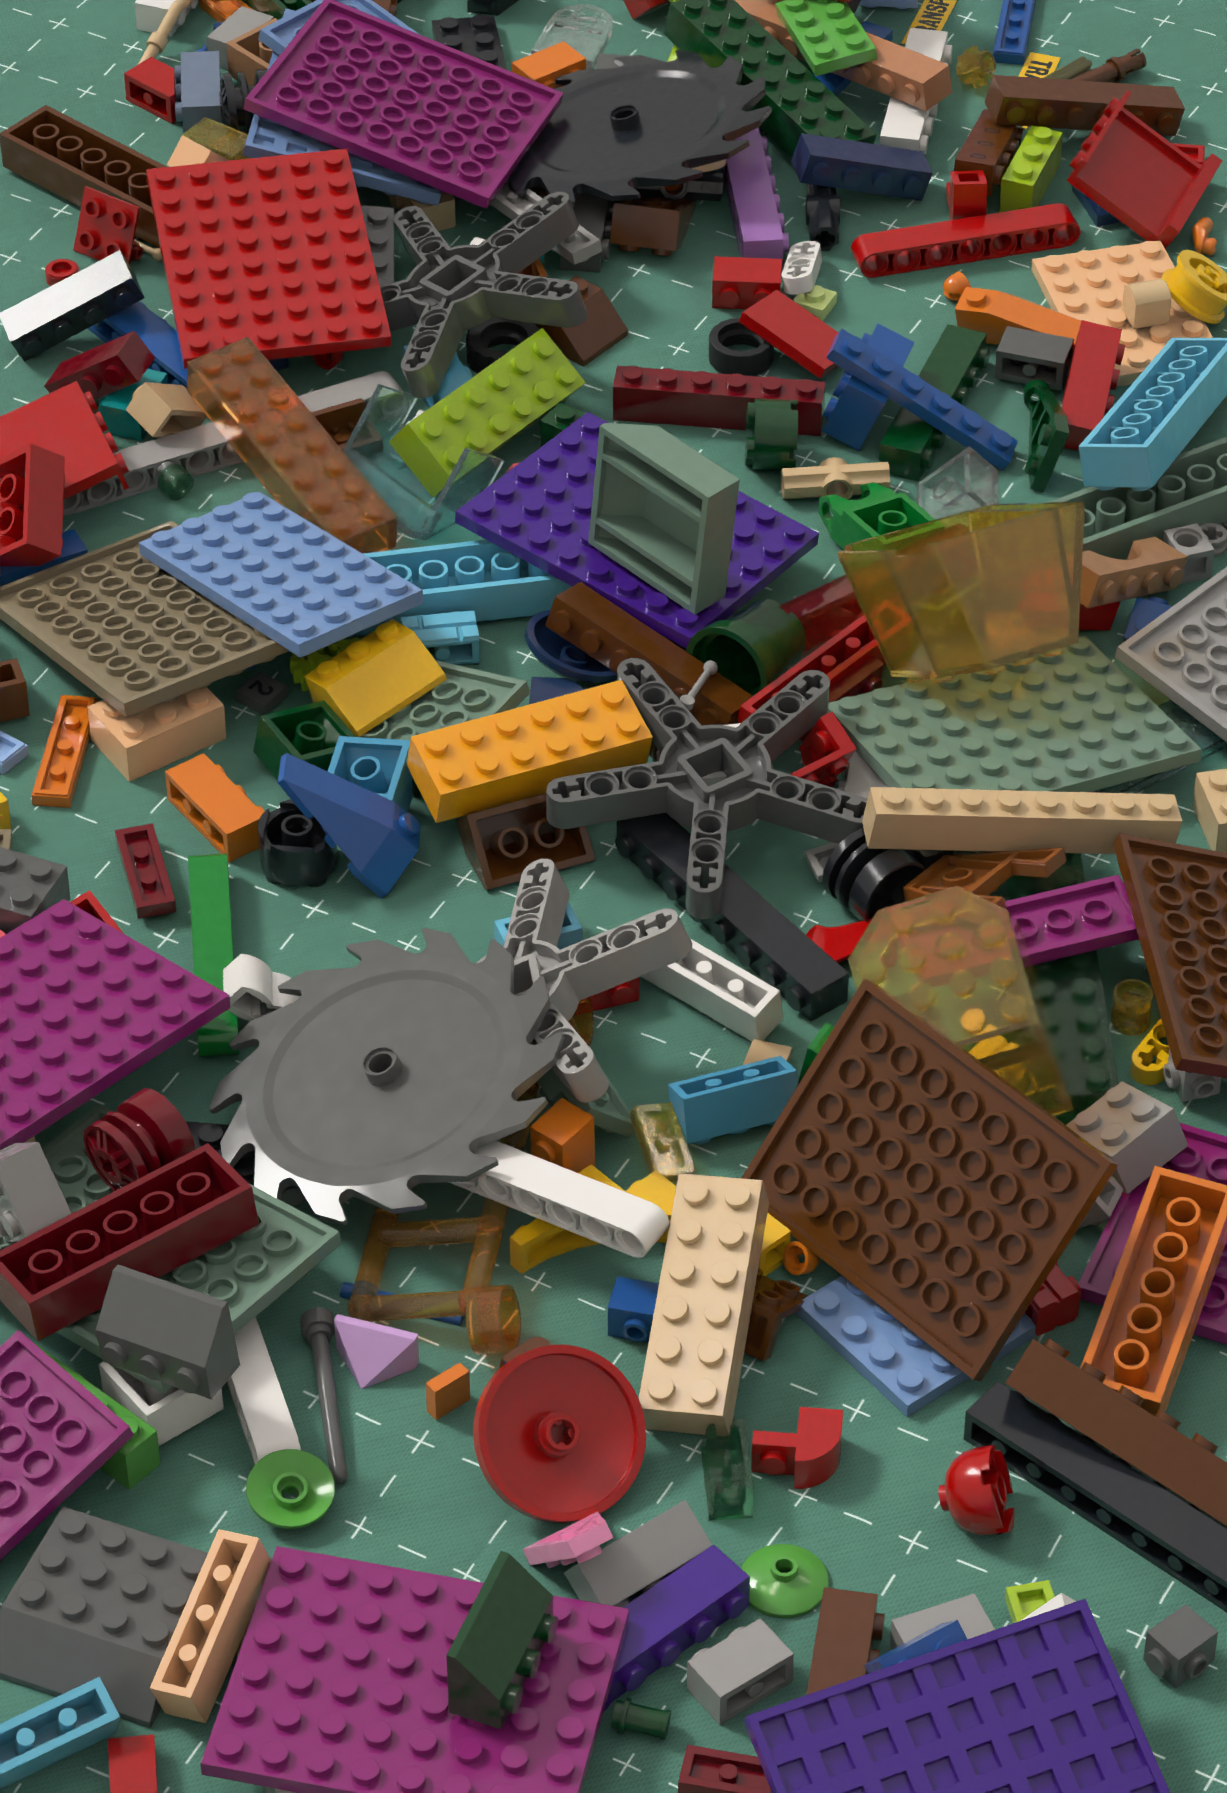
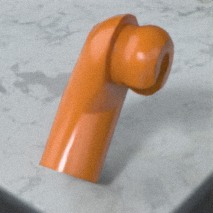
M1202 217L1192 228L1195 251L1202 255L1212 256L1216 253L1217 248L1215 247L1218 242L1215 238H1208V234L1214 227L1213 221L1208 217Z

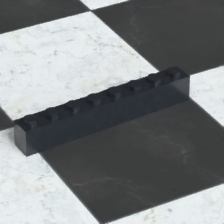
M667 813L618 820L615 845L620 855L633 862L647 879H652L664 890L670 900L676 901L686 910V878L691 834ZM725 864L722 902L719 913L709 919H699L692 915L690 917L695 922H700L710 931L718 943L724 944L744 966H749L764 982L780 990V995L787 1001L789 1006L793 1010L799 1011L810 1022L848 1002L849 973Z
M999 1381L966 1410L963 1438L965 1441L976 1448L996 1445L995 1450H1001L1009 1470L1227 1613V1527L1216 1523L1204 1515L1196 1506L1187 1504L1167 1491L1159 1482L1145 1477L1133 1469L1125 1460L1111 1455L1096 1445L1091 1438L1077 1433L1062 1423L1058 1417L1040 1409L1028 1401L1020 1392L1011 1390Z

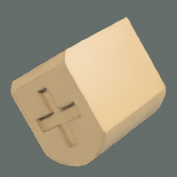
M1163 279L1124 285L1122 311L1133 329L1166 324L1169 321L1171 294L1167 283Z

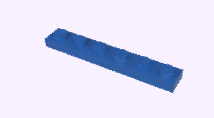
M843 328L835 336L826 357L828 360L1002 471L1010 463L1018 440L1011 437L1007 432L1000 430L980 417L976 412L961 405L948 394L936 389L918 375L911 373L894 362L890 357L875 350L859 337L850 334Z

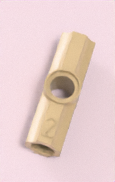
M832 457L822 461L819 466L782 468L781 470L783 500L818 498L831 494L839 495L849 500L852 495H862L861 485L871 482L890 489L888 462L848 464L841 458Z

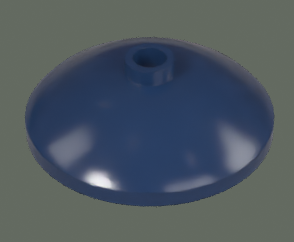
M550 610L540 612L529 620L525 630L526 643L535 658L546 668L563 678H570L574 682L603 684L617 680V673L545 626Z

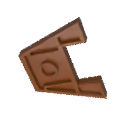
M1063 847L944 855L903 887L905 901L970 923L988 927L1007 911L1005 898L988 895L997 891L999 886L1013 875L1049 877L1067 862L1065 850Z

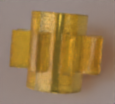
M975 45L964 50V54L957 57L959 62L956 65V72L959 79L965 85L973 82L974 87L979 88L988 84V80L992 79L996 63L993 55L986 49L979 51Z

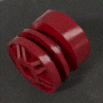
M143 1088L117 1107V1112L110 1111L100 1120L91 1124L84 1130L83 1135L85 1150L94 1169L113 1191L196 1149L190 1129L176 1107L165 1096L153 1089Z

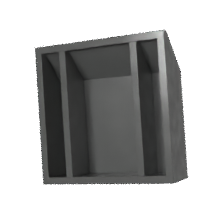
M62 1506L1 1607L0 1678L58 1697L100 1677L120 1718L151 1728L162 1708L150 1690V1686L208 1553Z

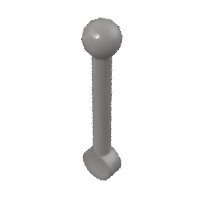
M714 661L705 662L703 673L688 695L685 694L680 697V701L688 710L693 708L694 698L708 677L717 672L718 665Z

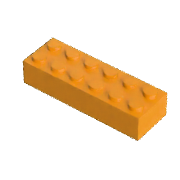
M618 680L411 736L407 767L435 822L439 823L544 794L548 784L553 779L645 764L648 761L653 736L623 681Z

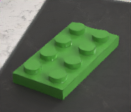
M784 0L775 3L778 17L815 76L877 59L876 47L846 2L837 0Z

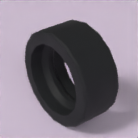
M740 318L722 321L712 328L709 334V361L716 371L722 374L756 376L770 368L774 359V346L739 322ZM734 344H746L754 346L756 349L736 351L726 347Z

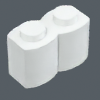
M240 954L223 969V992L230 995L231 1008L228 1010L242 1019L252 1021L296 1002L301 996L280 993L278 986L292 978L281 973L272 972L266 963L254 956Z

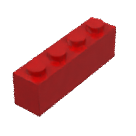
M1081 320L1061 405L1067 416L1069 436L1064 448L1079 451L1080 444L1113 407L1115 396L1109 395V389L1115 391L1119 379L1120 370L1114 369L1115 364L1121 365L1126 345L1119 343L1122 329Z

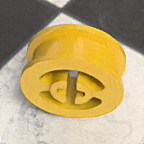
M1191 250L1181 251L1177 256L1176 267L1174 269H1167L1161 277L1168 285L1171 298L1194 317L1210 324L1220 323L1225 316L1224 309L1227 307V273L1212 260L1200 253Z

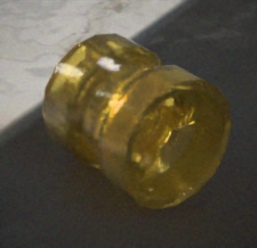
M1127 979L1115 986L1111 1024L1118 1032L1125 1035H1139L1150 1027V1008L1153 1002V990L1146 982L1137 979Z

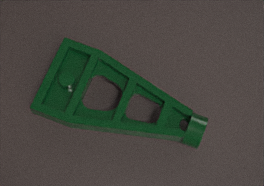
M1032 380L1023 389L1024 403L1030 411L1029 456L1025 473L1029 474L1030 489L1044 493L1069 436L1067 416L1051 391L1050 386L1043 380ZM1034 393L1038 395V401H1033L1031 399V396Z

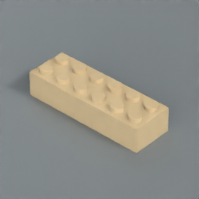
M692 1174L678 1175L639 1393V1401L644 1413L647 1430L730 1437L769 1207L763 1180Z

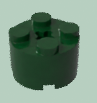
M754 399V403L748 402V408L746 409V431H752V437H747V444H745V465H752V470L796 468L794 450H797L798 441L797 400Z

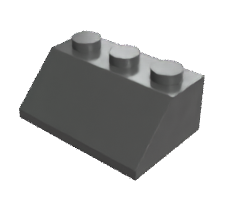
M117 1265L113 1269L96 1326L102 1361L113 1367H121L143 1375L150 1380L161 1381L180 1388L184 1392L194 1393L212 1400L240 1366L228 1302L121 1265Z

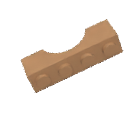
M1157 537L1133 541L1127 560L1106 557L1090 550L1066 555L1055 588L1087 608L1177 589V586L1184 577L1183 569L1188 556Z

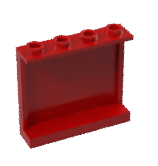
M1127 90L1120 100L1114 97L1107 105L1103 115L1092 128L1093 132L1090 133L1080 147L1082 150L1076 154L1069 164L1073 171L1066 181L1146 241H1161L1166 249L1180 233L1222 160L1212 153L1202 165L1198 164L1123 107L1132 93Z
M77 381L0 416V458L29 444H34L65 457L63 500L116 475L123 489H129L123 476L129 472L121 453L113 455L119 451L110 432L103 435L104 432L109 431L100 411L93 414V412L98 411V407L90 391L83 393Z

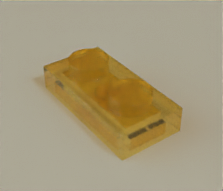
M672 1102L634 1106L629 1115L650 1174L656 1170L670 1182H677L679 1174L694 1175L696 1169Z

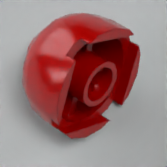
M996 1445L977 1447L961 1453L949 1466L945 1476V1485H940L938 1489L942 1510L944 1512L950 1511L955 1523L964 1531L977 1535L1010 1533L1014 1527L1015 1508L1012 1507L1006 1510L1007 1494L1013 1493L1012 1483L1005 1458L1001 1450H995Z

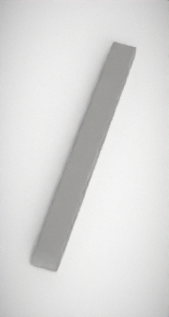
M380 371L121 449L113 455L121 453L129 472L123 476L129 489H123L116 475L63 500V516L72 515L300 445L298 422L300 415L362 398L366 403L367 419L372 423L400 413L407 404V395L389 372Z

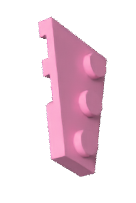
M597 1511L524 1548L523 1551L530 1565L546 1563L547 1568H552L562 1563L565 1566L575 1561L582 1563L601 1554L603 1551L600 1545L612 1539L613 1536L606 1521Z

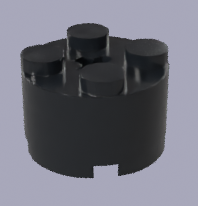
M291 799L280 802V808L270 812L269 808L261 815L258 822L260 863L263 871L266 873L267 881L272 884L308 885L310 887H319L325 884L327 876L334 870L337 864V846L331 848L324 840L326 833L316 818L307 819Z

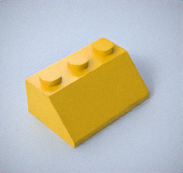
M394 619L382 623L376 630L361 640L351 643L344 651L330 660L322 662L315 670L304 676L313 702L325 700L357 737L362 736L447 680L444 671L415 632Z

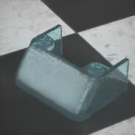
M378 384L335 464L334 476L339 485L404 534L414 539L427 540L456 524L455 512L493 483L504 461L499 457L465 447L442 491L435 497H432L414 473L406 467V463L389 443L402 430L401 428L418 398L412 394Z

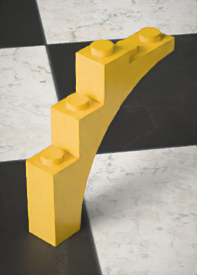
M592 1164L579 1172L581 1175L656 1204L665 1212L669 1221L671 1220L676 1185L655 1170L644 1179L635 1181L626 1191ZM767 1213L758 1267L763 1271V1276H767L784 1263V1249L791 1240V1230L769 1213ZM536 1218L529 1224L519 1227L510 1236V1265L523 1274L547 1259L577 1248L600 1243ZM669 1227L657 1242H667Z

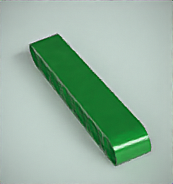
M227 853L188 856L194 975L223 991V969L234 960ZM227 1010L197 1030L199 1057L240 1054L239 1049L232 1051L229 1043L238 1035V1019L236 1015Z

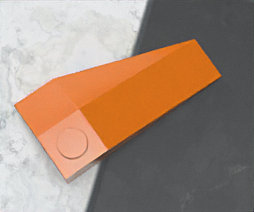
M965 287L955 308L957 326L987 333L986 344L999 345L1006 327L1010 326L1073 338L1075 346L1081 320L1013 294L997 290Z

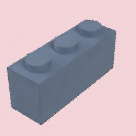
M219 51L181 52V65H175L176 122L183 121V134L222 133L221 104L219 100L221 89Z

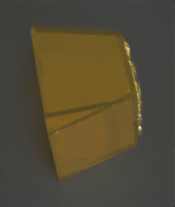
M1084 502L990 504L845 545L844 551L838 552L839 561L892 677H908L909 683L931 679V683H941L954 679L953 675L971 674L983 671L984 675L996 674L1006 671V664L1013 663V666L1030 664L1035 662L1036 655L1042 654V657L1060 655L1064 653L1063 647L1078 643Z
M959 886L877 910L848 959L856 991L864 979L875 982L1051 1115L1055 1116L1074 1110L1022 929L1007 909Z

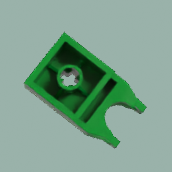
M871 482L861 485L862 495L859 500H848L834 494L819 497L818 513L827 527L830 538L879 581L890 580L896 576L922 570L925 567L940 563L943 525L904 492L897 494L887 487Z

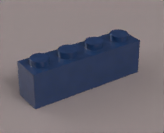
M804 133L800 135L791 160L800 183L920 201L923 200L933 174L922 151Z

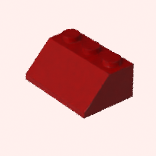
M29 444L0 458V567L40 566L61 556L63 547L62 523L65 482L64 456L34 444Z

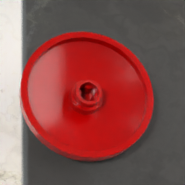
M564 1344L548 1345L526 1351L514 1357L491 1377L480 1396L476 1408L473 1438L477 1460L482 1473L491 1488L506 1504L523 1515L536 1520L551 1523H569L582 1520L597 1511L599 1513L604 1512L620 1500L629 1490L638 1475L644 1458L646 1424L635 1390L615 1365L599 1354L585 1348Z

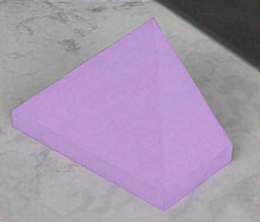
M336 1315L334 1319L336 1349L361 1390L417 1368L419 1364L417 1333L348 1316Z

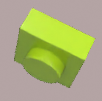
M1049 1580L1005 1588V1601L1013 1623L1021 1621L1055 1597Z

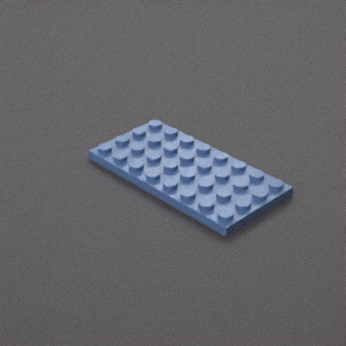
M261 492L248 493L241 500L229 505L217 506L210 513L198 518H189L179 526L167 531H158L152 537L138 542L141 556L300 658L424 603L422 589Z

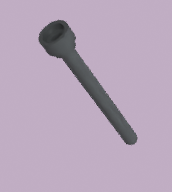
M312 1308L305 1311L300 1317L301 1334L308 1344L312 1346L329 1470L332 1473L334 1483L341 1484L346 1481L348 1473L329 1342L335 1334L334 1316L328 1309Z

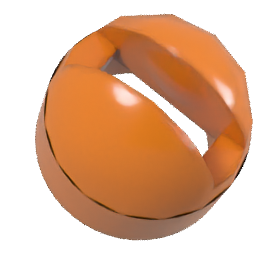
M957 271L944 281L943 293L947 299L956 302L959 301L965 287L971 288V285L966 276Z
M800 1241L789 1243L783 1253L784 1266L792 1275L809 1274L816 1270L820 1263L819 1257ZM804 1254L805 1262L799 1263L798 1255Z

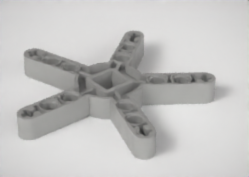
M539 859L530 863L521 875L503 947L514 959V995L520 996L525 994L540 976H544L546 979L551 1005L531 1045H537L559 1032L563 1033L565 1038L557 1062L551 1069L578 1101L592 1102L606 1093L609 1081L592 1049L568 1022L574 1015L579 1001L680 961L690 953L692 941L677 912L673 909L664 908L559 950L557 945L569 900V890L554 862L550 859ZM484 956L483 958H481V959H480L478 962H476V963H480V962H482L483 960H485L486 956Z

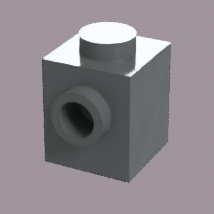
M1185 1604L1147 1631L1143 1660L1155 1675L1163 1677L1176 1688L1189 1678L1195 1679L1206 1670L1209 1663L1214 1661L1218 1632Z

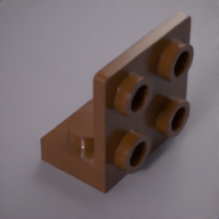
M758 1268L744 1352L765 1361L772 1355L782 1319L801 1310V1305L804 1303L802 1299L808 1295L799 1292L800 1288L794 1283L784 1280L774 1281L763 1276V1271Z

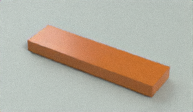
M61 695L31 795L33 805L71 807L91 737L88 706L97 703V697Z

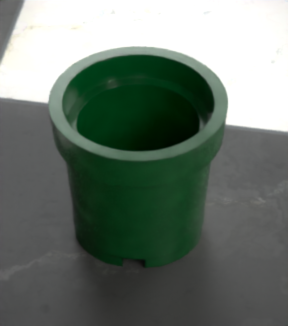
M762 599L752 603L745 610L728 620L714 622L698 631L689 641L686 652L704 664L710 660L714 661L718 665L717 673L754 696L801 659V653L806 648V635L800 620L793 612L787 614L779 608L782 605L775 600Z

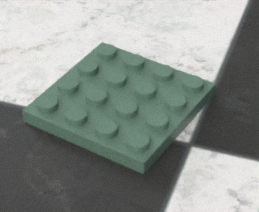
M435 660L444 671L447 680L360 737L410 740L411 736L515 709L530 694L527 681Z

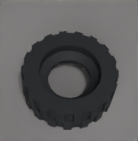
M492 317L486 322L468 329L466 345L467 363L470 364V369L478 374L509 352L497 351L489 347L498 344L517 346L539 331L540 328H537L535 323Z

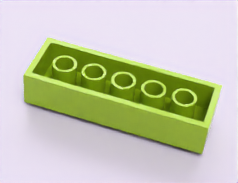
M541 328L409 422L389 443L429 494L435 497L545 417L560 402L564 403L586 382L545 330Z

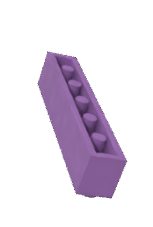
M758 127L735 139L748 140L750 146L726 159V165L722 167L740 257L782 259L783 267V253H789L788 233H784V214L780 213L779 194H776L775 175L771 174L772 165L771 157L767 155L766 136H760Z

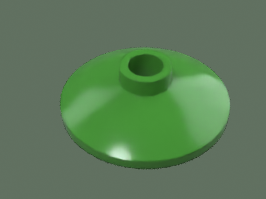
M297 1449L278 1450L264 1456L253 1466L246 1483V1496L253 1512L264 1522L283 1529L303 1528L320 1520L331 1507L335 1493L334 1479L327 1465L317 1456ZM293 1493L297 1498L286 1499L283 1495Z
M775 1544L763 1547L752 1553L741 1567L750 1576L749 1605L758 1612L770 1617L795 1618L805 1615L821 1604L824 1587L828 1588V1573L823 1562L811 1551L796 1545Z

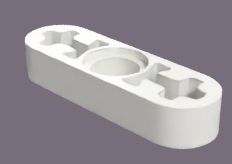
M804 241L791 246L781 274L785 293L803 294L814 288L822 264L820 243Z

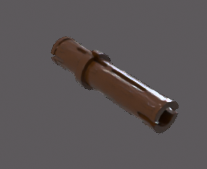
M1134 49L1118 58L1111 57L1102 66L1070 80L1118 83L1125 79L1124 76L1146 67V57L1143 52L1140 53V49Z

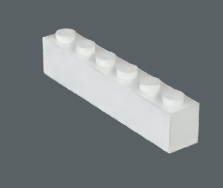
M910 28L905 48L945 64H951L953 45H947L948 32ZM891 97L880 134V145L922 151L926 155L929 136L931 137L934 118L937 116L938 103L929 110L924 111Z

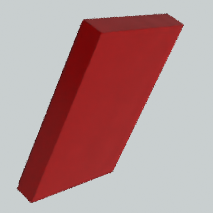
M775 290L742 312L739 319L742 325L821 379L838 367V365L826 358L838 332L780 291Z

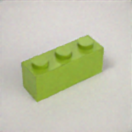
M1031 125L1001 179L999 212L1038 207L1060 166L1063 132L1051 130L1048 127Z

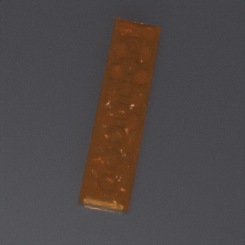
M249 337L187 362V392L279 504L362 554L386 551L396 546L397 516Z

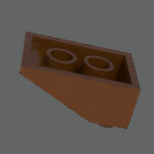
M641 196L639 199L616 201L613 206L610 243L619 244V250L636 252L639 251V247L652 248V254L670 256L672 251H677L682 247L696 208V200L679 199L672 201L661 197Z

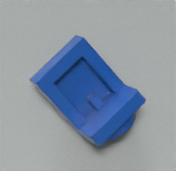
M1137 597L1123 636L1124 641L1172 606H1169L1167 601L1158 597H1148V599Z

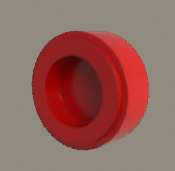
M57 259L50 262L45 267L47 284L53 286L79 272L77 263L69 259Z

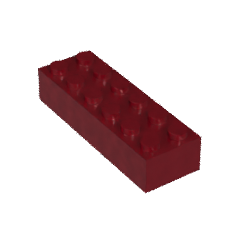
M207 1143L0 1251V1300L37 1341H40L102 1308L113 1269L117 1265L159 1278L259 1225L252 1186Z

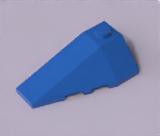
M288 753L281 756L278 784L307 819L315 817L326 833L324 840L331 848L337 845L351 861L346 866L351 873L380 898L385 897L418 852L421 824L414 815L406 812L398 804Z

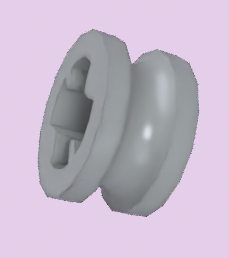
M1215 523L1200 525L1203 533L1215 549L1214 557L1225 553L1227 548V530Z

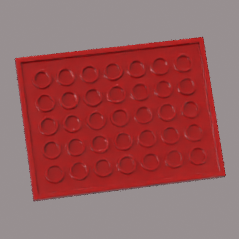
M347 149L146 169L150 199L184 369L391 346V332Z

